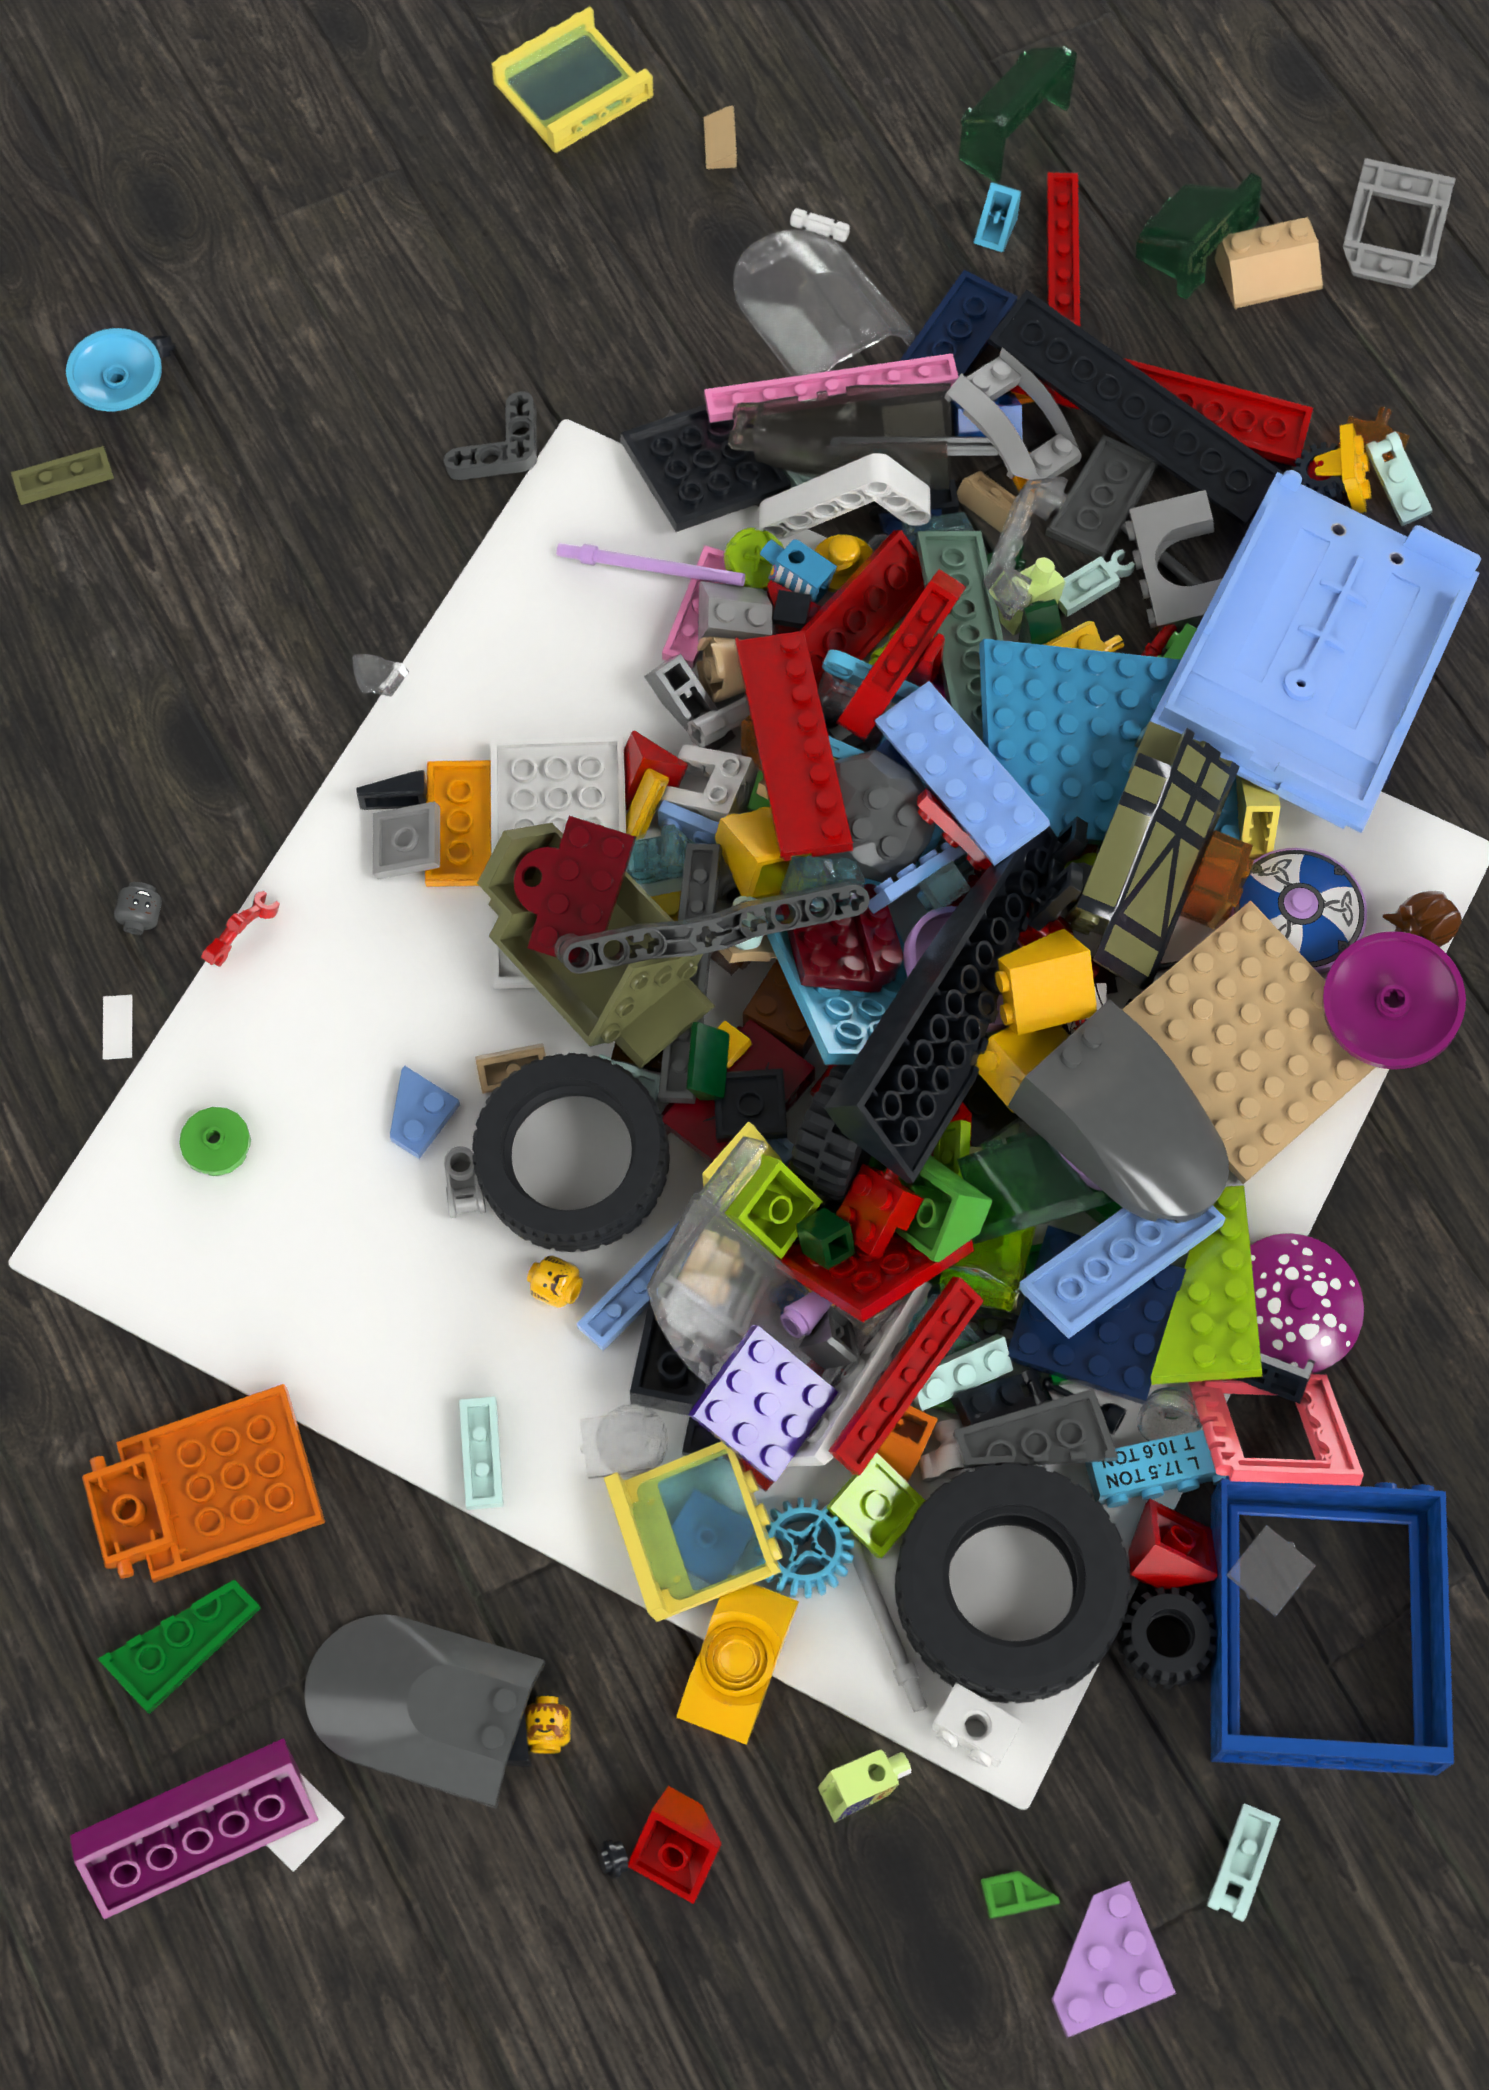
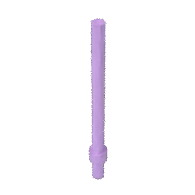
M559 543L557 547V556L579 559L583 564L595 565L597 562L743 586L745 583V573L598 550V546L583 544L580 547Z

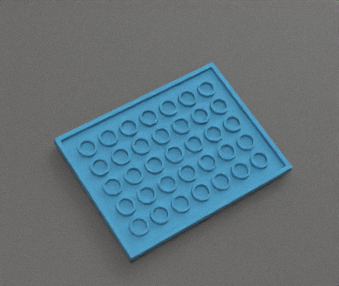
M983 639L979 643L983 744L1049 819L1050 827L1057 837L1078 816L1088 822V844L1102 845L1130 776L1128 772L1138 750L1135 747L1136 741L1141 731L1151 720L1181 660ZM1236 777L1205 854L1238 857L1244 853V850L1240 849Z

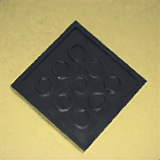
M704 404L621 432L620 442L675 532L759 504L763 500L791 488L790 481L749 417L710 423L707 407Z

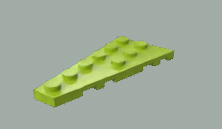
M1244 1185L1225 1187L1213 1205L1226 1218L1223 1226L1189 1250L1181 1288L1176 1293L1151 1374L1152 1385L1263 1377Z

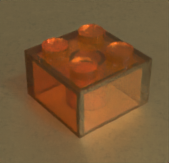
M1215 830L1180 916L1212 929L1217 926L1221 919L1227 920L1232 908H1236L1242 896L1243 888H1240L1242 880L1247 878L1254 860L1250 859L1249 856L1253 845Z

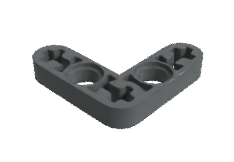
M516 392L506 400V441L459 447L447 452L444 457V464L448 475L455 480L524 472L533 468L537 462V411L533 397L527 392ZM520 406H523V415L518 414ZM526 427L529 429L524 435H514V432L519 428ZM519 447H524L525 453L520 458ZM488 456L498 457L494 463H483V460Z

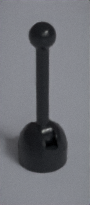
M1050 1377L1045 1378L1042 1382L1043 1389L1049 1392L1055 1391L1064 1397L1074 1394L1059 1385H1053ZM1106 1403L1100 1407L1111 1435H1114L1120 1427L1127 1409L1114 1403Z

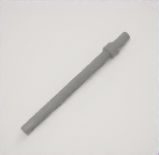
M849 1533L843 1538L854 1540V1547L849 1549L848 1552L854 1556L853 1565L896 1669L893 1670L898 1685H903L913 1712L921 1711L928 1706L917 1682L919 1674L914 1662L910 1663L860 1541L852 1533Z

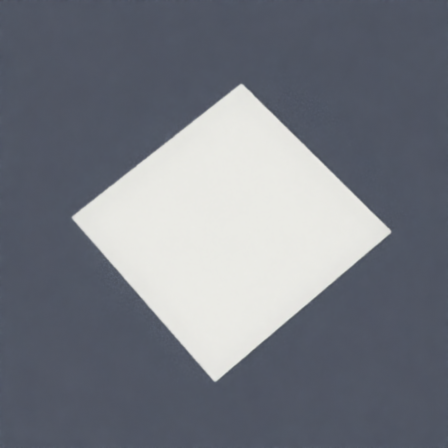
M565 419L561 421L543 448L535 466L528 471L237 914L252 907L255 894L261 891L267 893L264 904L271 905L275 901L280 903L278 913L271 919L257 917L249 923L232 942V948L221 967H218L216 964L210 965L205 961L10 1257L9 1266L23 1276L247 1396L284 1384L288 1389L296 1421L301 1425L646 1609L604 1477L617 1472L624 1480H627L684 1457L682 1449L690 1416L631 1405L630 1389L648 1307L604 1351L578 1329L577 1322L687 1214L697 1195L700 1193L704 1194L702 1173L711 1163L673 1133L667 1135L670 1154L669 1171L666 1174L667 1181L661 1197L656 1199V1206L648 1217L642 1218V1223L631 1233L623 1234L622 1239L612 1242V1244L607 1246L602 1244L600 1248L581 1252L580 1249H577L575 1252L556 1251L555 1248L549 1250L536 1246L531 1241H526L512 1232L498 1218L485 1196L486 1213L481 1214L479 1211L459 1213L456 1218H450L446 1194L445 1156L448 1151L457 1146H464L473 1152L472 1143L474 1131L477 1130L476 1122L480 1116L481 1109L486 1106V1100L492 1094V1092L482 1094L475 1057L543 1043L546 1056L561 1053L564 1056L568 1053L587 1054L588 1057L593 1055L599 1057L601 1054L611 1058L615 1042L590 1047L537 988L493 989L492 939L489 937L492 930V908L488 905L491 898L480 886L426 887L425 871L382 879L376 878L373 875V813L393 809L362 810L357 798L358 787L413 771L424 770L427 782V761L491 760L490 740L624 735L625 748L631 732L635 730L676 757L683 745L698 746L692 742L688 732L661 703L644 677L666 661L662 659V652L691 578L597 562L595 565L583 564L579 559L557 556V547L559 543L580 547L583 544L598 546V550L697 566L704 545L725 551L727 543L738 531L746 528H756L755 530H759V506L753 505L675 532L623 445L571 420ZM806 529L779 541L784 549L792 540L797 539L812 550H815L827 538ZM827 590V593L817 604L822 607L835 593ZM911 608L862 661L868 663L871 660V654L878 647L882 648L890 640V634L896 628H899ZM772 621V635H776V631ZM1001 624L1004 641L1018 642L1019 633L1013 636ZM700 651L694 668H691L698 680L697 661L703 660V651ZM843 681L829 697L839 700L844 711L859 687ZM745 692L714 704L720 710L743 698ZM890 702L883 714L896 704ZM749 720L731 729L736 737L718 751L750 757L753 759L757 771H762L752 722ZM840 725L829 729L835 736V739L839 741L852 734ZM878 744L871 747L870 750H876ZM685 772L679 788L703 793L709 779ZM1380 792L1362 833L1348 826L1342 829L1279 797L1281 808L1273 851L1285 848H1304L1323 853L1342 864L1357 880L1365 897L1367 921L1362 938L1376 933L1395 931L1396 926L1382 918L1383 914L1396 913L1399 906L1409 897L1426 891H1442L1447 896V899L1452 901L1457 907L1463 919L1489 866L1488 840L1383 792ZM658 807L645 837L635 841L627 866V873L650 897L681 891L686 844H695L691 839L682 835H670L662 827L658 826ZM1204 854L1161 963L1180 961L1229 919V903L1235 883L1243 870L1255 859H1238V857ZM974 870L953 884L942 871H939L914 889L888 904L893 922L904 945L909 932L925 914L932 910L946 907L949 903L953 904L952 898L958 896L957 891L959 889H964L963 883L969 882V875H975ZM717 900L715 913L730 908L733 903ZM1067 906L1060 914L1064 919L1068 913ZM1073 930L1074 937L1090 950L1091 957H1094L1102 936L1091 931L1089 935H1085ZM1453 938L1448 943L1440 947L1445 953L1447 952ZM771 958L769 962L752 961L745 969L741 970L739 968L732 976L710 959L707 998L715 1007L704 1015V1024L718 1028L725 1020L735 1028L738 1026L743 1027V1011L776 959ZM1169 969L1157 971L1153 983ZM1328 972L1323 973V974H1320V975L1324 978L1325 981H1326ZM1115 977L1118 993L1106 994V1002L1111 1000L1120 1009H1123L1130 998L1135 999L1142 990L1120 977ZM1001 1029V1030H998V1031L986 1032V1035H987L988 1038H989L990 1036H992V1035H994V1034H996V1033H998V1032H1000V1031H1002V1030H1004V1029ZM815 1041L804 1058L815 1067V1081L786 1113L787 1139L792 1144L796 1143L797 1133L802 1126L805 1113L812 1103L813 1097L809 1092L828 1068L824 1064ZM404 1066L454 1096L460 1102L458 1109L420 1159L399 1147L390 1139L400 1075ZM1376 1067L1246 1183L1242 1184L1229 1170L1225 1187L1244 1185L1250 1245L1265 1237L1276 1234L1293 1233L1309 1235L1389 1069ZM647 1070L649 1072L661 1075V1072ZM584 1096L556 1099L535 1110L518 1129L512 1147L514 1173L524 1191L534 1200L547 1207L557 1210L586 1208L604 1200L622 1183L631 1161V1139L621 1117L607 1104ZM658 1098L656 1104L660 1114L669 1103H660ZM210 1107L228 1108L238 1113L247 1124L251 1137V1145L243 1164L231 1173L220 1176H209L208 1174L193 1170L185 1161L179 1144L181 1130L187 1120L198 1111ZM1020 1121L981 1147L1010 1150L1007 1185L1013 1188L1024 1200L1021 1247L1043 1243L1048 1225L1081 1236L1086 1235L1100 1225L1059 1191L1060 1184L1070 1174L1057 1159L1043 1168L1039 1166L1017 1136ZM214 1135L210 1137L209 1143L218 1142L220 1136ZM459 1161L452 1169L456 1172H464L469 1169L471 1164L467 1161ZM814 1192L823 1201L821 1204H825L830 1199ZM983 1224L980 1233L972 1238L974 1252L952 1266L979 1268L999 1280L1002 1224ZM1189 1251L1171 1263V1265L1184 1268ZM551 1255L574 1264L579 1269V1277L583 1279L582 1289L573 1304L567 1303L561 1308H555L535 1299L530 1293L531 1283L527 1281V1275L531 1266L535 1262L540 1263L545 1257ZM1021 1261L1019 1285L1020 1281L1025 1278ZM775 1268L771 1275L772 1279L753 1312L746 1333L752 1325L760 1326L804 1364H807L812 1358L799 1348L806 1335L796 1338L789 1334L781 1323L779 1310L775 1304L769 1303L767 1299L768 1292L771 1289H776L786 1279L792 1278L778 1268ZM741 1270L736 1279L730 1278L727 1283L730 1288L723 1305V1316L746 1275ZM799 1284V1286L801 1287V1289H802V1291H803V1294H806V1295H807L808 1293H807V1292L803 1289V1287ZM973 1289L984 1300L980 1305L981 1307L1011 1312L1019 1316L1025 1299V1295L1020 1290L1018 1291L1021 1294H1018L1016 1310L998 1309V1291ZM787 1296L785 1300L787 1302L792 1301V1298L790 1296ZM927 1299L922 1310L914 1315L908 1325V1333L910 1335L935 1300ZM834 1305L833 1308L853 1324V1330H855L860 1320ZM968 1322L966 1328L969 1331H976L978 1326L974 1322ZM1003 1329L1001 1335L1005 1338H1012L1013 1332L1009 1329ZM738 1344L715 1353L709 1385ZM1012 1362L1013 1370L997 1377L996 1381L1020 1374L1030 1368ZM1039 1371L1042 1377L1039 1381L1042 1385L1043 1380L1050 1376L1048 1373ZM882 1372L877 1377L876 1381L873 1384V1387L880 1379ZM1188 1382L1151 1384L1145 1405L1094 1389L1100 1406L1106 1403H1114L1127 1409L1120 1427L1114 1435H1111L1115 1448L1203 1430ZM1078 1383L1059 1385L1074 1394L1093 1389ZM1027 1387L1021 1388L1025 1397L1031 1396ZM1055 1391L1049 1392L1053 1400L1064 1397ZM1224 1394L1226 1403L1231 1394ZM496 1396L504 1507L467 1510L459 1400ZM928 1408L926 1412L938 1419L936 1424L950 1419L960 1420L958 1414L931 1408ZM934 1429L921 1456L931 1453L941 1446L940 1442L936 1440ZM728 1455L719 1458L718 1462H708L666 1479L659 1484V1490L672 1527L695 1489L751 1520ZM833 1457L831 1461L823 1466L786 1467L777 1481L773 1482L742 1459L745 1470L753 1472L758 1484L759 1491L754 1492L757 1504H764L772 1522H775L770 1515L772 1508L778 1509L783 1514V1502L788 1500L792 1509L797 1508V1498L799 1497L804 1499V1507L810 1508L812 1499H818L817 1510L822 1511L824 1506L829 1504L853 1476L846 1467ZM918 1462L908 1483L927 1500L930 1498L931 1493L945 1482H951V1479L940 1478L932 1482H922ZM1085 1463L1036 1465L1047 1468L1049 1472L1053 1473L1056 1471L1070 1478L1072 1483L1075 1485L1079 1484L1093 1495ZM1177 1488L1164 1491L1163 1496L1152 1500L1174 1510L1182 1493L1178 1492ZM1142 1496L1130 1498L1127 1504L1119 1507L1108 1508L1107 1504H1102L1103 1508L1110 1515L1109 1520L1111 1523H1115L1123 1540L1121 1544L1126 1549L1128 1562V1550L1145 1503L1148 1501L1143 1500ZM794 1522L784 1529L790 1528L795 1531H803L813 1522ZM1004 1525L982 1530L961 1545L950 1563V1588L957 1607L973 1626L992 1637L1007 1641H1024L1037 1638L1054 1629L1062 1622L1070 1610L1073 1585L1068 1565L1059 1550L1048 1539L1030 1529ZM823 1528L820 1532L818 1544L826 1550L828 1556L833 1558L835 1554L834 1542L830 1534ZM906 1530L883 1558H876L862 1543L861 1545L910 1663L914 1662L919 1674L917 1682L928 1706L921 1711L913 1712L903 1685H898L893 1670L896 1669L853 1562L849 1564L841 1563L848 1569L846 1577L834 1573L839 1581V1585L836 1588L824 1582L826 1594L821 1596L817 1588L812 1587V1595L809 1599H806L804 1596L805 1588H798L797 1596L795 1598L791 1597V1586L788 1584L782 1592H778L776 1590L777 1582L779 1581L778 1577L769 1583L765 1579L753 1583L800 1601L772 1677L1020 1810L1028 1809L1098 1665L1089 1675L1083 1677V1680L1055 1696L1043 1700L1035 1699V1702L1018 1704L1011 1701L1008 1704L991 1702L1023 1722L999 1766L996 1767L990 1764L989 1767H985L969 1757L971 1751L957 1744L956 1748H953L940 1741L936 1737L938 1732L932 1729L933 1723L953 1687L940 1679L939 1674L933 1673L921 1660L918 1652L914 1651L906 1637L907 1633L902 1628L895 1597V1574L899 1551ZM755 1536L736 1566L732 1576L756 1568L757 1563L764 1558L754 1554V1548L759 1546ZM776 1538L783 1556L778 1561L785 1568L791 1553L783 1546V1541ZM811 1538L803 1546L796 1544L798 1545L797 1559L805 1550L811 1551ZM806 1564L795 1574L810 1575L823 1570L825 1567L821 1565L819 1568L813 1564ZM687 1572L693 1590L698 1591L711 1586ZM1131 1574L1129 1602L1139 1583ZM720 1597L668 1617L665 1620L705 1640L713 1612ZM972 1719L965 1723V1729L969 1735L980 1737L985 1734V1727L979 1720Z

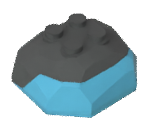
M878 750L835 760L834 763L853 841V851L818 856L813 871L834 883L850 881L859 886L864 884L878 886L890 877L895 883L899 880L896 876L898 872L912 863L916 868L921 866L918 860L933 849H936L944 831L935 822L929 825L917 812L919 809L917 797L926 788L930 792L931 790L915 772Z

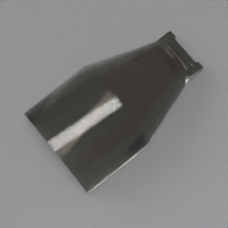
M951 383L853 385L846 387V393L828 396L826 390L817 392V398L801 401L798 400L796 395L762 402L738 403L733 409L734 427L729 433L728 445L731 449L737 451L754 450L757 462L811 479L867 455L881 453L891 457L930 487V491L950 490L952 456H948L947 441L841 442L839 448L830 447V441L832 437H952L951 401L948 402L944 398L951 388ZM747 424H754V428H746Z

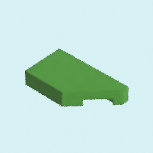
M1019 1871L980 1880L989 1920L1057 1905L1060 1903L1059 1898L1031 1881L1032 1879Z

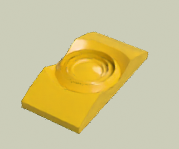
M750 1584L721 1596L713 1612L702 1648L690 1674L677 1718L747 1745L800 1601L755 1584Z

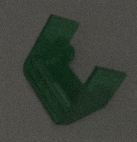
M1067 46L1031 48L1028 51H1023L1018 57L1016 64L973 108H968L963 114L960 122L962 130L959 159L998 183L1001 180L1005 141L1045 98L1065 111L1069 108L1077 52Z

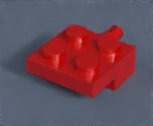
M863 1163L836 1215L850 1224L854 1244L870 1256L881 1259L896 1228L908 1230L923 1198L901 1184L898 1180L899 1176L887 1168L883 1172Z

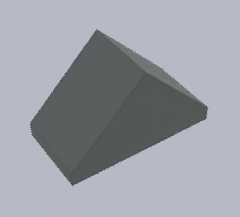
M832 1306L829 1307L812 1332L804 1337L799 1346L804 1353L824 1369L852 1364L858 1359L853 1324Z

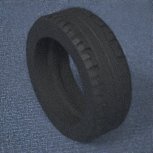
M562 1053L553 1056L549 1055L543 1057L542 1060L536 1059L531 1061V1063L521 1066L519 1071L512 1072L510 1076L501 1082L500 1087H496L493 1090L491 1096L486 1100V1106L481 1109L480 1116L476 1122L477 1130L473 1134L472 1150L474 1154L472 1159L478 1184L495 1214L512 1232L522 1239L529 1240L536 1246L549 1250L555 1248L556 1251L575 1252L577 1249H580L581 1252L600 1248L602 1244L607 1246L612 1244V1242L622 1239L623 1234L631 1233L642 1223V1218L648 1217L656 1206V1199L661 1197L667 1181L666 1174L669 1171L668 1136L655 1100L641 1081L634 1078L632 1073L618 1064L613 1065L610 1060L595 1055L588 1057L587 1054L568 1053L565 1056ZM570 1096L591 1097L611 1107L625 1123L632 1147L628 1171L622 1183L612 1194L592 1206L577 1210H557L547 1207L530 1197L521 1187L515 1176L512 1165V1147L515 1135L526 1118L546 1103Z

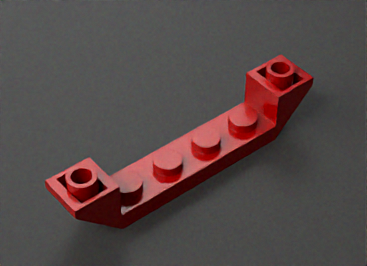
M938 569L836 722L861 740H866L876 725L874 720L883 714L966 589L965 585L941 569Z

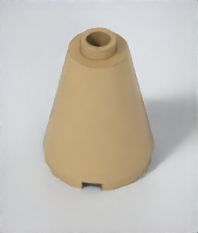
M712 636L700 639L697 652L703 651V660L697 661L699 681L707 694L712 696L711 700L713 703L724 701L745 692L735 639Z

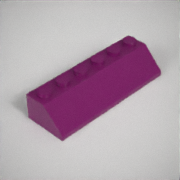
M283 1738L70 1835L74 1862L103 1919H106L319 1820L297 1764Z

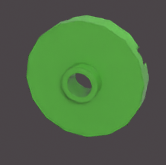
M210 1107L198 1111L187 1120L181 1130L179 1144L185 1161L193 1170L200 1171L209 1176H220L231 1173L243 1164L251 1145V1137L247 1124L238 1113L228 1108ZM214 1135L220 1136L218 1142L209 1143L210 1137Z

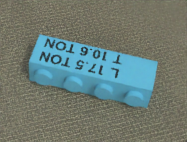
M1203 1430L1115 1448L1118 1455L1117 1461L1085 1463L1095 1502L1099 1501L1101 1505L1107 1504L1108 1508L1125 1505L1129 1502L1128 1499L1142 1496L1143 1500H1149V1498L1156 1499L1163 1496L1164 1491L1176 1488L1180 1493L1193 1491L1200 1487V1483L1213 1481L1214 1485H1218L1221 1478H1226V1476L1218 1475L1215 1471L1210 1455L1211 1451L1208 1448Z

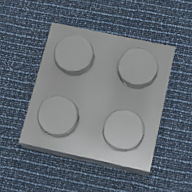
M435 801L373 813V875L376 878L382 879L440 868V806Z

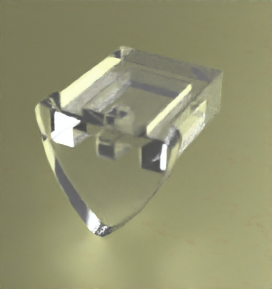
M361 653L353 655L354 675L363 693L369 694L372 692L392 697L409 673L403 663L385 660L371 654Z

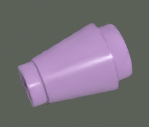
M812 1291L784 1308V1313L780 1316L781 1323L792 1336L796 1338H801L803 1335L807 1336L833 1303Z

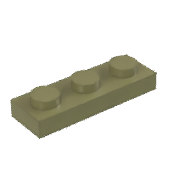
M104 446L11 472L21 505L114 479Z

